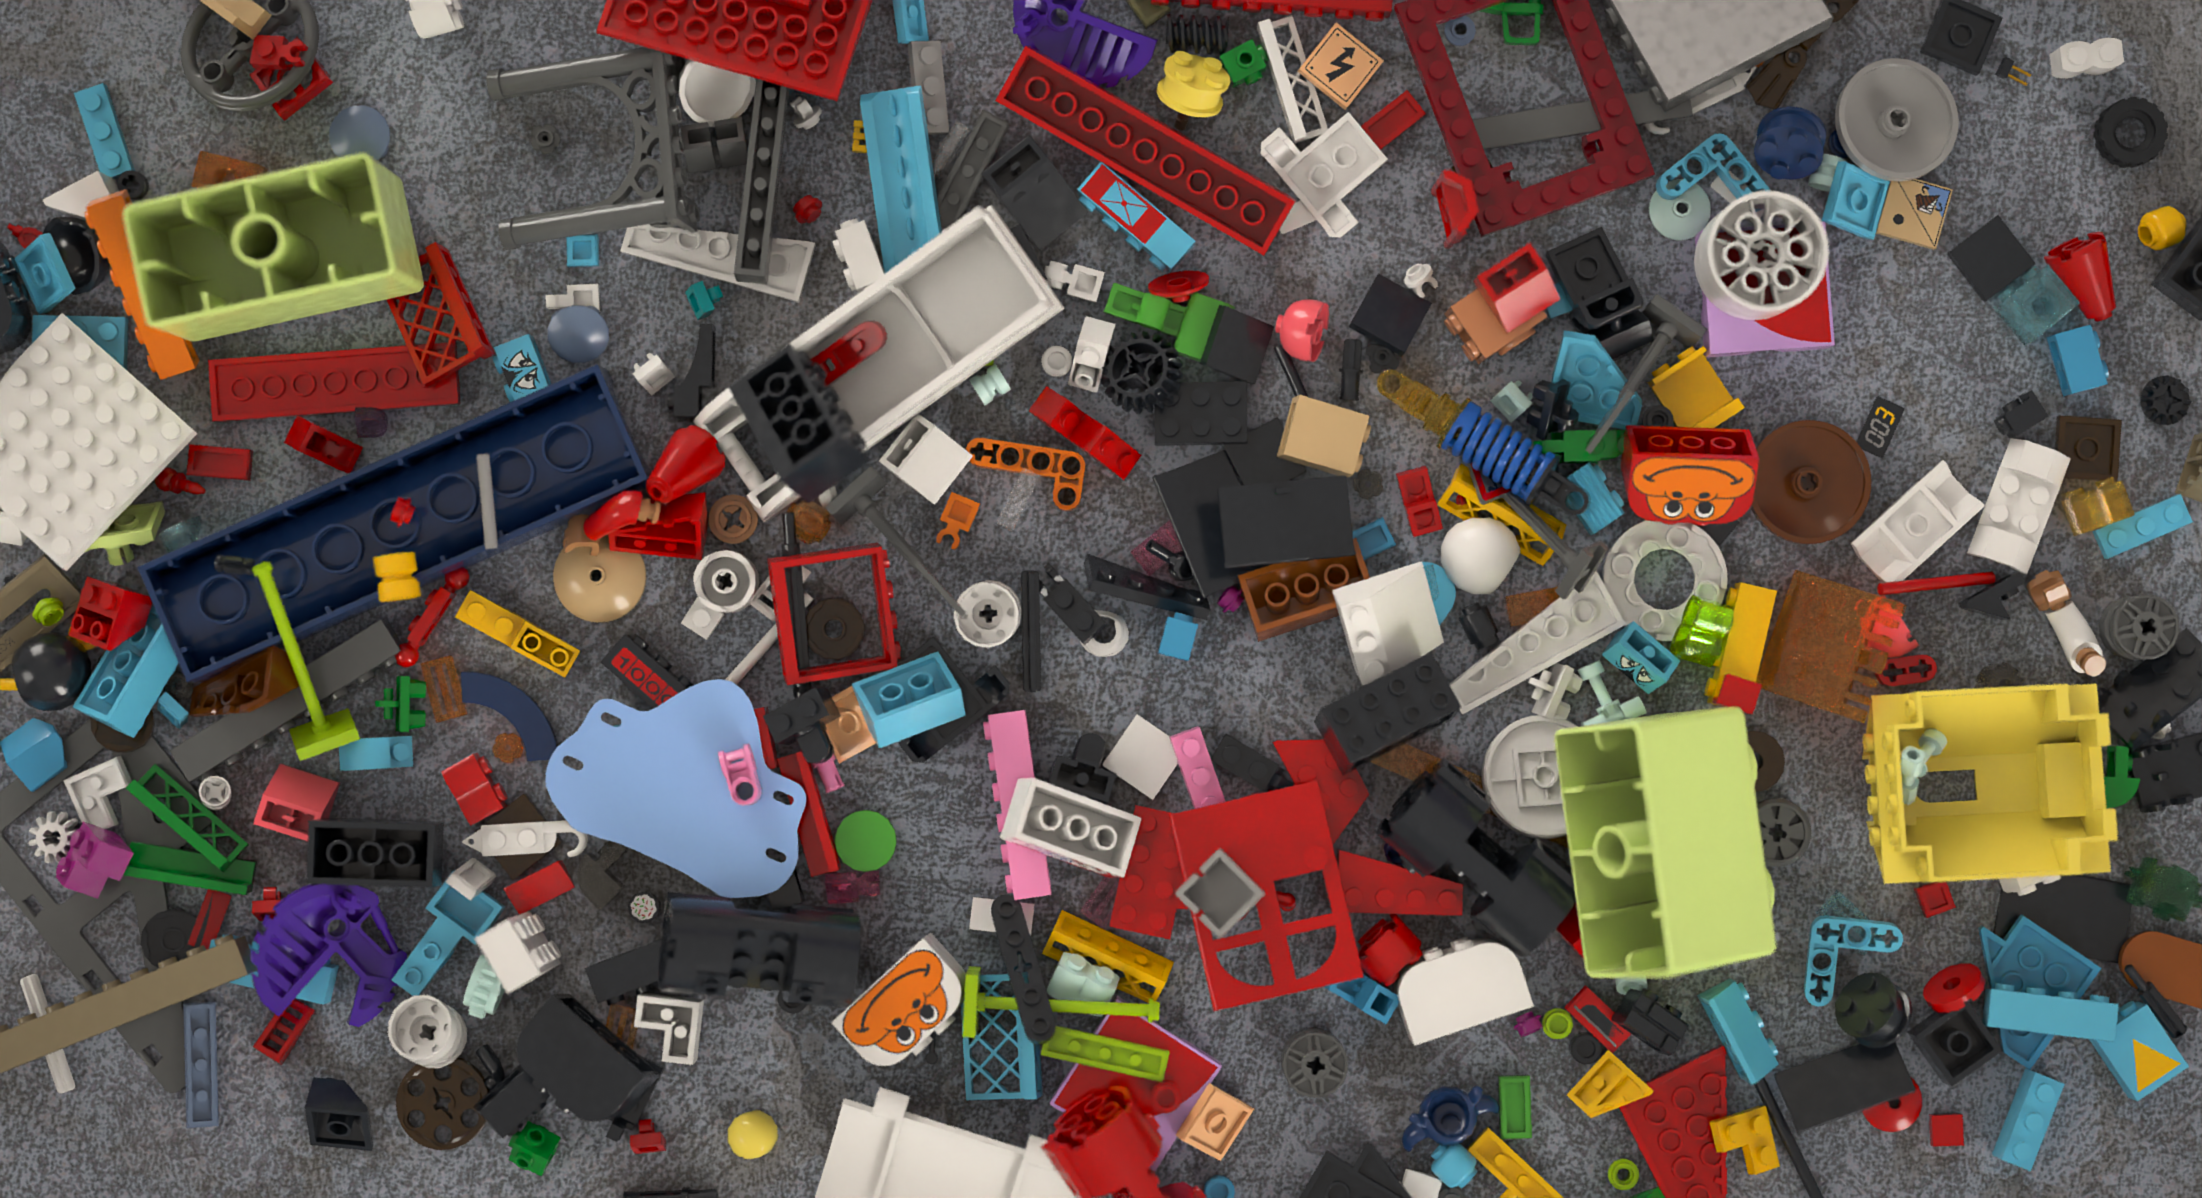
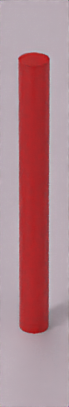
M1991 571L1885 582L1877 585V591L1879 595L1985 585L1994 584L1996 578L1994 572Z

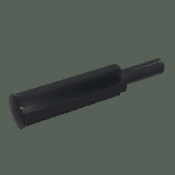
M2133 965L2125 966L2124 971L2138 987V996L2149 1006L2172 1038H2179L2187 1031V1026L2153 983H2146Z

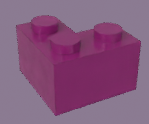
M83 821L80 829H77L71 837V847L66 857L61 858L57 865L56 878L63 887L98 899L108 877L118 881L121 880L134 853L117 833Z

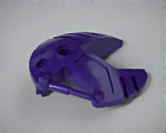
M1014 0L1013 17L1015 26L1013 27V33L1018 35L1023 48L1031 46L1099 86L1108 83L1106 88L1114 87L1126 75H1128L1127 80L1131 79L1153 58L1158 39L1116 25L1083 11L1088 0ZM1057 8L1067 12L1068 21H1063L1058 17Z
M310 884L292 892L272 908L277 915L273 920L266 916L262 922L267 928L264 935L258 931L256 933L254 941L260 945L258 954L253 949L251 950L250 961L257 966L258 977L253 972H251L255 991L262 1004L280 1016L336 952L360 978L347 1023L360 1027L377 1016L384 1009L379 1005L382 1002H390L394 997L395 993L391 989L393 986L399 987V985L394 983L392 978L407 959V954L398 948L387 927L388 923L378 905V895L360 885ZM369 914H371L378 930H381L390 950H382L360 928L361 923ZM339 919L338 928L328 932L329 923Z

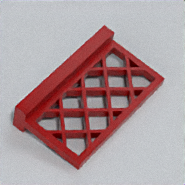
M437 242L425 247L427 252L419 256L420 267L429 263L432 269L428 281H424V286L426 287L421 301L410 300V294L386 299L422 382L427 387L480 357L485 360L495 354L449 250ZM433 288L441 290L443 294L439 308L427 305ZM407 303L419 306L413 323L405 321L403 317ZM426 309L437 312L432 328L420 325ZM445 314L452 316L455 321L451 334L439 331ZM419 329L430 332L425 349L417 347L414 342ZM437 335L449 338L444 354L432 351ZM456 340L464 342L469 352L459 359L451 357ZM430 355L441 358L438 371L429 375L426 366Z

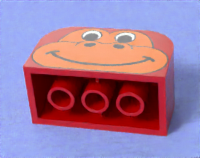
M1625 425L1621 473L1629 505L1636 515L1648 521L1662 522L1668 525L1693 523L1698 526H1705L1707 524L1733 522L1749 510L1754 498L1759 464L1758 453L1749 429Z

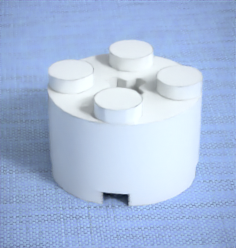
M409 0L411 7L409 14L420 38H431L464 28V22L459 11L462 9L461 0Z
M722 550L711 553L699 562L694 572V587L699 600L706 607L717 612L735 613L745 609L750 605L749 602L759 589V573L747 557L737 552ZM731 574L730 580L734 582L733 586L726 587L723 590V583L720 582V578L722 576L728 577Z

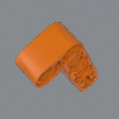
M975 438L967 444L965 450L973 455L969 461L973 466L1055 479L1053 501L1056 507L1062 511H1072L1079 505L1085 475V461L1079 453L986 438ZM979 445H983L985 451L994 453L993 446H998L999 448L996 453L997 464L991 463L993 460L991 456H982L981 461H977L976 456L971 453L972 449L976 450ZM1008 449L1016 450L1019 453L1018 462L1014 465L1004 464L1002 462L1004 451ZM1035 455H1047L1050 459L1049 466L1044 470L1035 469L1032 465ZM1069 458L1077 459L1080 463V470L1074 475L1066 474L1062 467L1065 460ZM1061 490H1073L1076 494L1075 501L1070 505L1061 504L1058 500V494Z

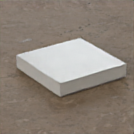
M1136 714L1102 765L1153 800L1177 766L1178 761L1169 738L1170 736Z

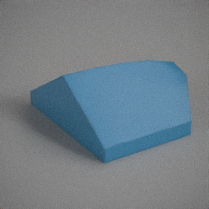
M32 718L0 741L7 765L31 792H34L67 768V762L64 759L63 740L52 724Z

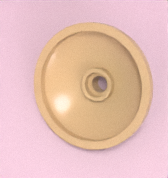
M608 535L600 539L597 556L590 555L591 547L588 546L575 547L565 553V548H563L555 562L553 581L559 600L573 615L590 622H610L628 614L640 601L646 586V567L641 554L610 551ZM595 570H599L602 573L601 579L597 582L593 581L591 577L592 572Z

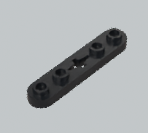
M1001 895L992 903L991 918L1027 1039L1032 1043L1045 1044L1054 1037L1056 1024L1023 909L1019 900H1014V896ZM1019 954L1022 955V961L1025 966L1032 967L1028 970L1029 983H1025L1021 972L1014 971L1018 968L1017 955Z

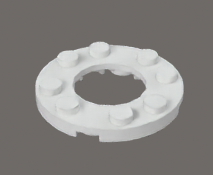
M1646 520L1632 526L1621 534L1610 548L1602 573V581L1626 623L1624 627L1634 621L1657 641L1683 639L1694 635L1706 627L1719 612L1728 583L1727 568L1719 547L1704 530L1691 523L1668 525L1662 522ZM1659 549L1674 550L1683 555L1691 565L1694 574L1693 590L1688 599L1680 606L1669 610L1655 609L1644 603L1637 594L1634 584L1635 570L1640 560L1648 553Z

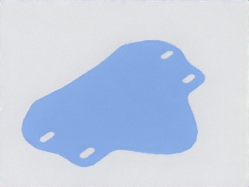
M721 679L703 681L683 690L649 711H638L613 699L599 700L592 706L578 731L561 743L549 760L546 770L547 790L552 802L572 828L578 832L622 844L687 874L722 897H756L771 893L783 886L795 869L798 860L797 830L806 804L805 791L798 783L772 772L766 766L759 727L752 703L744 690L732 681ZM605 712L614 715L621 720V725L614 727L601 720V715ZM749 743L754 755L762 794L756 803L741 805L737 804L730 795L728 784L720 765L718 752L724 751L728 753L741 749L744 744ZM565 756L573 757L583 763V768L575 770L566 766L563 763V758ZM743 759L732 761L731 764L742 761ZM745 782L740 785L738 789L740 798L748 800L753 796L754 789L750 783ZM781 791L792 796L794 799L793 804L786 805L775 800L773 797L774 792ZM773 848L786 855V860L782 863L766 856V850Z

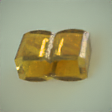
M2112 476L2095 482L2097 488L2084 492L2083 487L2065 493L2066 499L2060 502L2073 536L2135 515L2122 480L2115 481Z

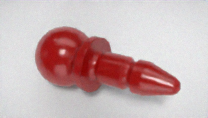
M165 467L154 479L157 488L164 492L171 491L172 493L179 494L184 491L193 495L206 493L205 488L199 483L187 480L185 474L177 472L170 467Z

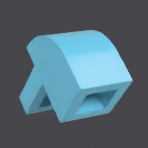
M412 736L362 738L340 746V771L413 767Z

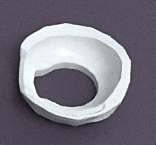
M1095 610L1100 617H1108L1115 621L1116 635L1109 643H1099L1092 638L1086 645L1082 642L1081 645L1095 656H1114L1123 650L1128 642L1129 630L1126 622L1121 615L1103 610Z

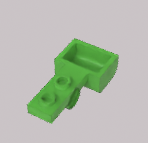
M1113 283L1103 313L1175 337L1173 348L1175 347L1179 352L1178 355L1200 362L1219 305L1227 306L1234 310L1235 307L1199 293L1191 294L1187 306L1184 307L1172 303L1163 297L1143 293Z

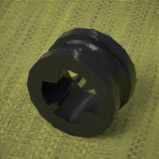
M129 170L120 175L117 187L119 191L127 189L131 200H139L147 194L149 183L144 175ZM136 177L135 180L140 184L138 190L133 189L134 193H131V189L126 187L128 180L133 182L132 178Z

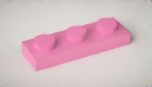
M1197 726L1170 736L1169 738L1194 809L1226 802L1200 727Z

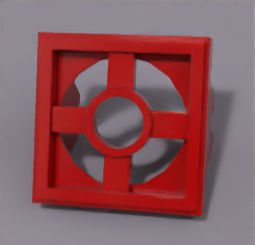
M298 36L292 40L302 41ZM300 51L295 54V57H299ZM316 57L311 66L312 81L310 85L304 89L300 83L293 90L297 95L293 99H280L271 104L284 121L333 83L330 79L331 76ZM285 63L284 69L278 70L277 81L272 85L271 78L275 70L255 69L249 75L259 89L264 91L278 83L283 75L291 70L293 65H286Z

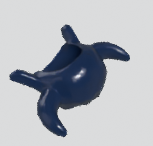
M1442 1086L1432 1090L1421 1102L1419 1114L1412 1113L1410 1115L1409 1121L1411 1124L1404 1130L1402 1146L1407 1152H1410L1418 1142L1425 1138H1430L1441 1146L1460 1144L1473 1134L1477 1116L1488 1112L1498 1114L1499 1104L1490 1095L1482 1094L1483 1088L1480 1086H1474L1468 1094L1462 1089L1452 1086Z

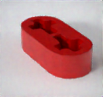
M1928 655L1889 658L1878 663L1875 669V676L1879 683L1884 686L1923 683L1930 681L1935 676L1937 666L1932 657ZM1919 660H1921L1922 664L1928 665V671H1924V677H1921V674L1918 672L1910 673L1909 667L1918 666ZM1888 664H1891L1893 669L1902 668L1903 674L1894 675L1891 682L1889 677L1883 675V671L1888 669Z

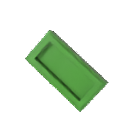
M1530 1075L1498 1076L1500 1138H1532Z

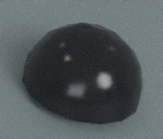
M74 217L53 218L45 226L43 234H51L76 289L70 294L78 295L93 290L104 280L110 266L108 258L104 259L99 252L97 245L99 237L96 230L90 229L87 221Z
M59 632L41 633L25 640L14 652L12 670L18 692L27 705L42 711H57L74 704L75 700L79 697L91 677V661L85 648L73 637Z

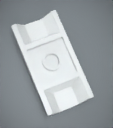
M2011 438L1967 554L2004 564L2027 575L2071 458L2051 448L2027 440Z
M1942 460L1873 521L1865 531L1851 542V545L1860 560L1883 583L1903 581L1985 505L1966 491L1951 474L1947 463Z

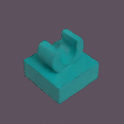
M703 281L692 284L685 292L697 321L708 317L715 309L713 304L719 302L720 298L724 297L719 285L706 290Z

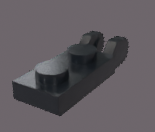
M1048 563L1044 566L1045 572L1059 585L1049 593L1043 582L1039 579V592L1045 597L1043 600L1077 638L1086 645L1107 626V623L1067 579L1064 580Z

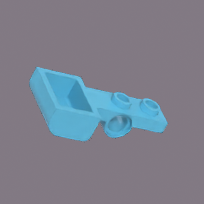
M445 880L426 906V909L434 914L437 919L392 978V981L412 996L421 995L436 973L450 959L461 939L465 937L474 945L478 944L475 938L492 928L504 911L505 906L484 890L470 901L447 884Z

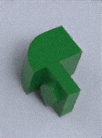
M2107 746L2106 776H2104L2106 808H2114L2127 803L2135 795L2139 787L2140 778L2128 777V771H2131L2133 764L2129 747Z

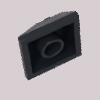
M313 1077L305 1103L310 1145L372 1151L373 1139L368 1107L345 1080Z

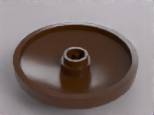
M1801 420L1775 429L1757 445L1756 450L1759 464L1754 498L1750 508L1757 520L1775 536L1797 544L1823 543L1846 533L1863 515L1871 493V471L1868 460L1860 445L1844 430L1827 422Z

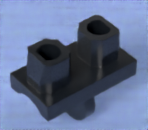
M1562 379L1554 384L1542 380L1534 386L1533 398L1544 404L1543 407L1537 404L1533 406L1528 412L1526 422L1538 429L1537 438L1544 441L1547 439L1548 433L1557 432L1558 430L1566 431L1568 425H1574L1578 422L1579 413L1572 408L1573 402L1567 400L1571 382Z

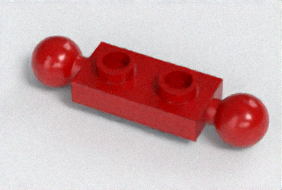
M465 567L445 574L446 584L444 587H440L439 590L434 589L425 601V605H427L426 610L422 616L417 615L408 627V631L411 632L407 637L409 641L399 645L401 651L395 655L398 665L407 668L417 663L419 659L418 648L425 644L457 595L455 591L466 587L469 583L470 575Z

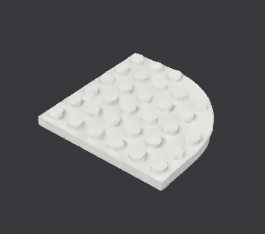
M61 313L14 362L0 381V507L18 529L62 569L67 571L197 433L68 317Z

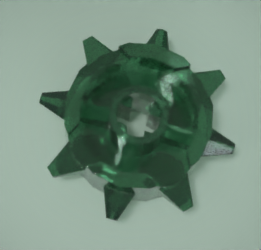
M2145 857L2142 859L2139 868L2130 866L2129 869L2131 871H2125V876L2132 880L2126 900L2138 907L2146 906L2152 909L2151 914L2158 919L2169 922L2170 918L2185 922L2192 907H2202L2200 905L2202 904V896L2199 895L2202 883H2198L2199 878L2177 865L2173 864L2171 868L2157 865L2159 859Z

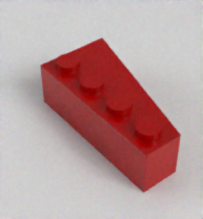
M1337 848L1336 861L1349 913L1462 916L1463 884L1431 874L1422 877L1417 872L1412 874L1403 866Z

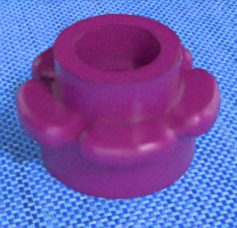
M1233 585L1228 587L1220 596L1217 604L1223 608V613L1228 610L1234 612L1244 600L1241 596V588L1237 589Z
M1532 1011L1527 1012L1516 1018L1517 1024L1514 1026V1030L1518 1031L1520 1037L1528 1036L1543 1028L1540 1021L1542 1016H1534Z

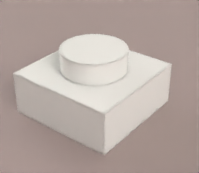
M697 597L681 624L708 640L724 616V613L709 609Z

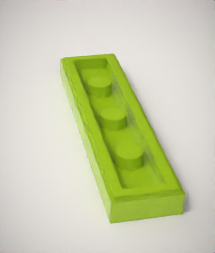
M1056 1025L1054 1037L1049 1042L1043 1044L1041 1055L1163 1082L1169 1050Z

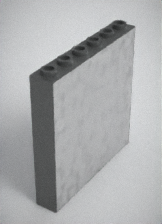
M1601 0L1606 8L1604 12L1609 24L1612 27L1616 25L1621 34L1619 39L1623 49L1627 53L1631 52L1636 60L1634 66L1641 79L1646 78L1651 87L1649 88V93L1656 105L1661 104L1665 112L1829 29L1834 19L1824 0Z

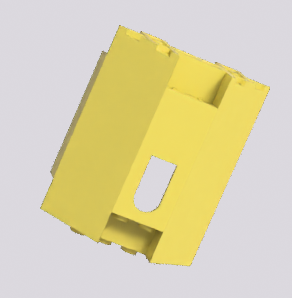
M2057 684L1871 695L1866 734H1863L1862 760H1869V765L1865 766L1866 783L1871 785V796L1867 798V810L1869 815H1873V821H1867L1866 823L1869 830L1870 844L1874 847L1884 884L2111 872L2109 841L2118 840L2116 810L2106 809L2101 746H2108L2111 743L2108 714H2099L2097 684ZM1929 728L1939 730L1945 735L1947 745L1939 755H1931L1925 763L1928 768L1927 772L1974 770L1976 800L1928 803L1922 801L1916 795L1913 803L1909 805L1904 804L1900 762L1902 751L1910 745L1920 750L1918 741L1925 730Z

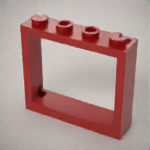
M879 543L767 559L783 679L787 685L889 670L898 666L897 659H901V647L899 641H894L893 629L898 627L895 610L890 611L889 599L894 596L891 580H886L885 568H889V559L887 558V550H882V546ZM870 555L883 656L798 669L784 568Z

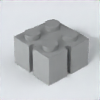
M1219 848L1199 868L1206 874L1201 877L1198 873H1194L1175 894L1194 914L1199 913L1202 909L1206 914H1203L1199 919L1220 939L1266 893Z

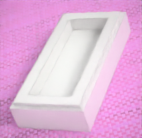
M471 858L451 873L446 883L471 901L490 886L497 876L478 860Z

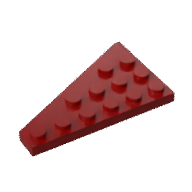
M1722 1044L1645 1082L1654 1091L1651 1095L1619 1107L1654 1180L1665 1198H1726L1727 1152H1716L1710 1121L1727 1116V1076L1725 1071V1054H1727V1051Z

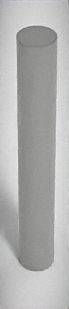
M480 454L476 456L485 549L498 548L490 457L489 454Z

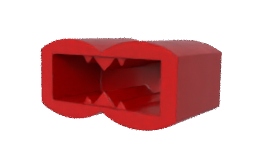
M474 753L441 771L446 784L456 798L470 826L507 807L505 800L508 799L502 785L493 782L490 776L493 769L485 756L480 757L478 753Z

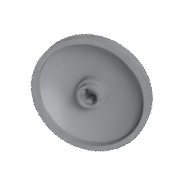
M1883 59L1862 68L1843 87L1835 110L1836 131L1846 154L1863 171L1887 181H1910L1928 174L1947 158L1958 134L1959 119L1957 106L1947 85L1936 73L1926 66L1907 59Z

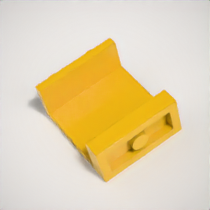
M1693 346L1689 347L1677 355L1680 360L1672 367L1668 363L1660 366L1651 372L1654 378L1647 382L1662 406L1671 411L1676 427L1715 428L1745 408L1739 398L1733 400L1703 354L1707 351L1704 346L1697 350Z

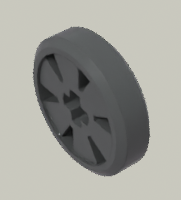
M1771 798L1758 802L1757 809L1765 865L1783 867L1799 860L1808 849L1811 840V826L1804 811L1793 802L1784 799ZM1775 824H1779V829L1784 831L1783 837H1778L1777 841H1773V836L1768 834L1769 828H1775Z

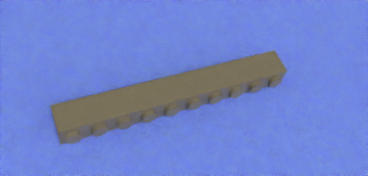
M229 934L214 940L216 946L206 950L204 945L186 952L188 958L177 961L176 956L158 963V970L150 973L148 968L129 974L131 980L121 984L120 979L102 985L103 992L93 995L90 990L74 996L75 1003L65 1006L64 1002L45 1008L47 1014L38 1018L35 1013L17 1019L19 1025L9 1029L7 1024L0 1026V1074L249 975L251 972H256L257 966L250 961L251 950L246 937L242 936L234 939L233 934Z

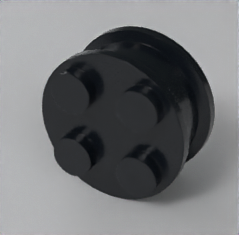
M1864 973L1852 979L1842 989L1835 1001V1015L1840 1028L1848 1035L1854 1037L1859 1043L1869 1048H1883L1896 1042L1908 1028L1912 1017V1004L1908 994L1884 975Z

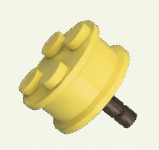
M1176 51L1174 55L1166 59L1164 64L1166 76L1159 81L1156 92L1164 104L1178 112L1174 127L1178 130H1185L1190 116L1212 117L1217 115L1223 106L1221 94L1227 91L1230 85V76L1222 68L1221 61L1216 58H1204L1184 51Z

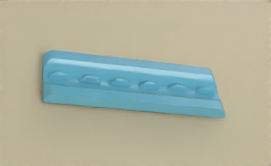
M921 85L862 94L860 97L884 273L890 271L942 233Z

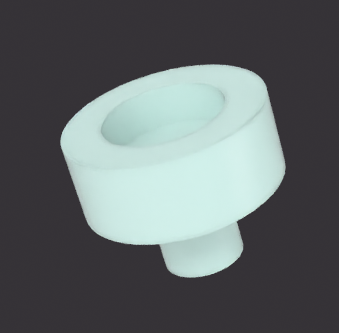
M1646 977L1615 978L1616 989L1623 995L1630 989L1641 991L1643 988L1647 989L1648 986Z

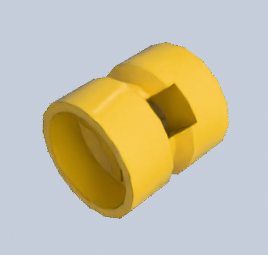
M415 552L397 553L373 558L375 574L383 578V581L378 584L379 602L398 601L421 596L419 582L411 576L417 570Z

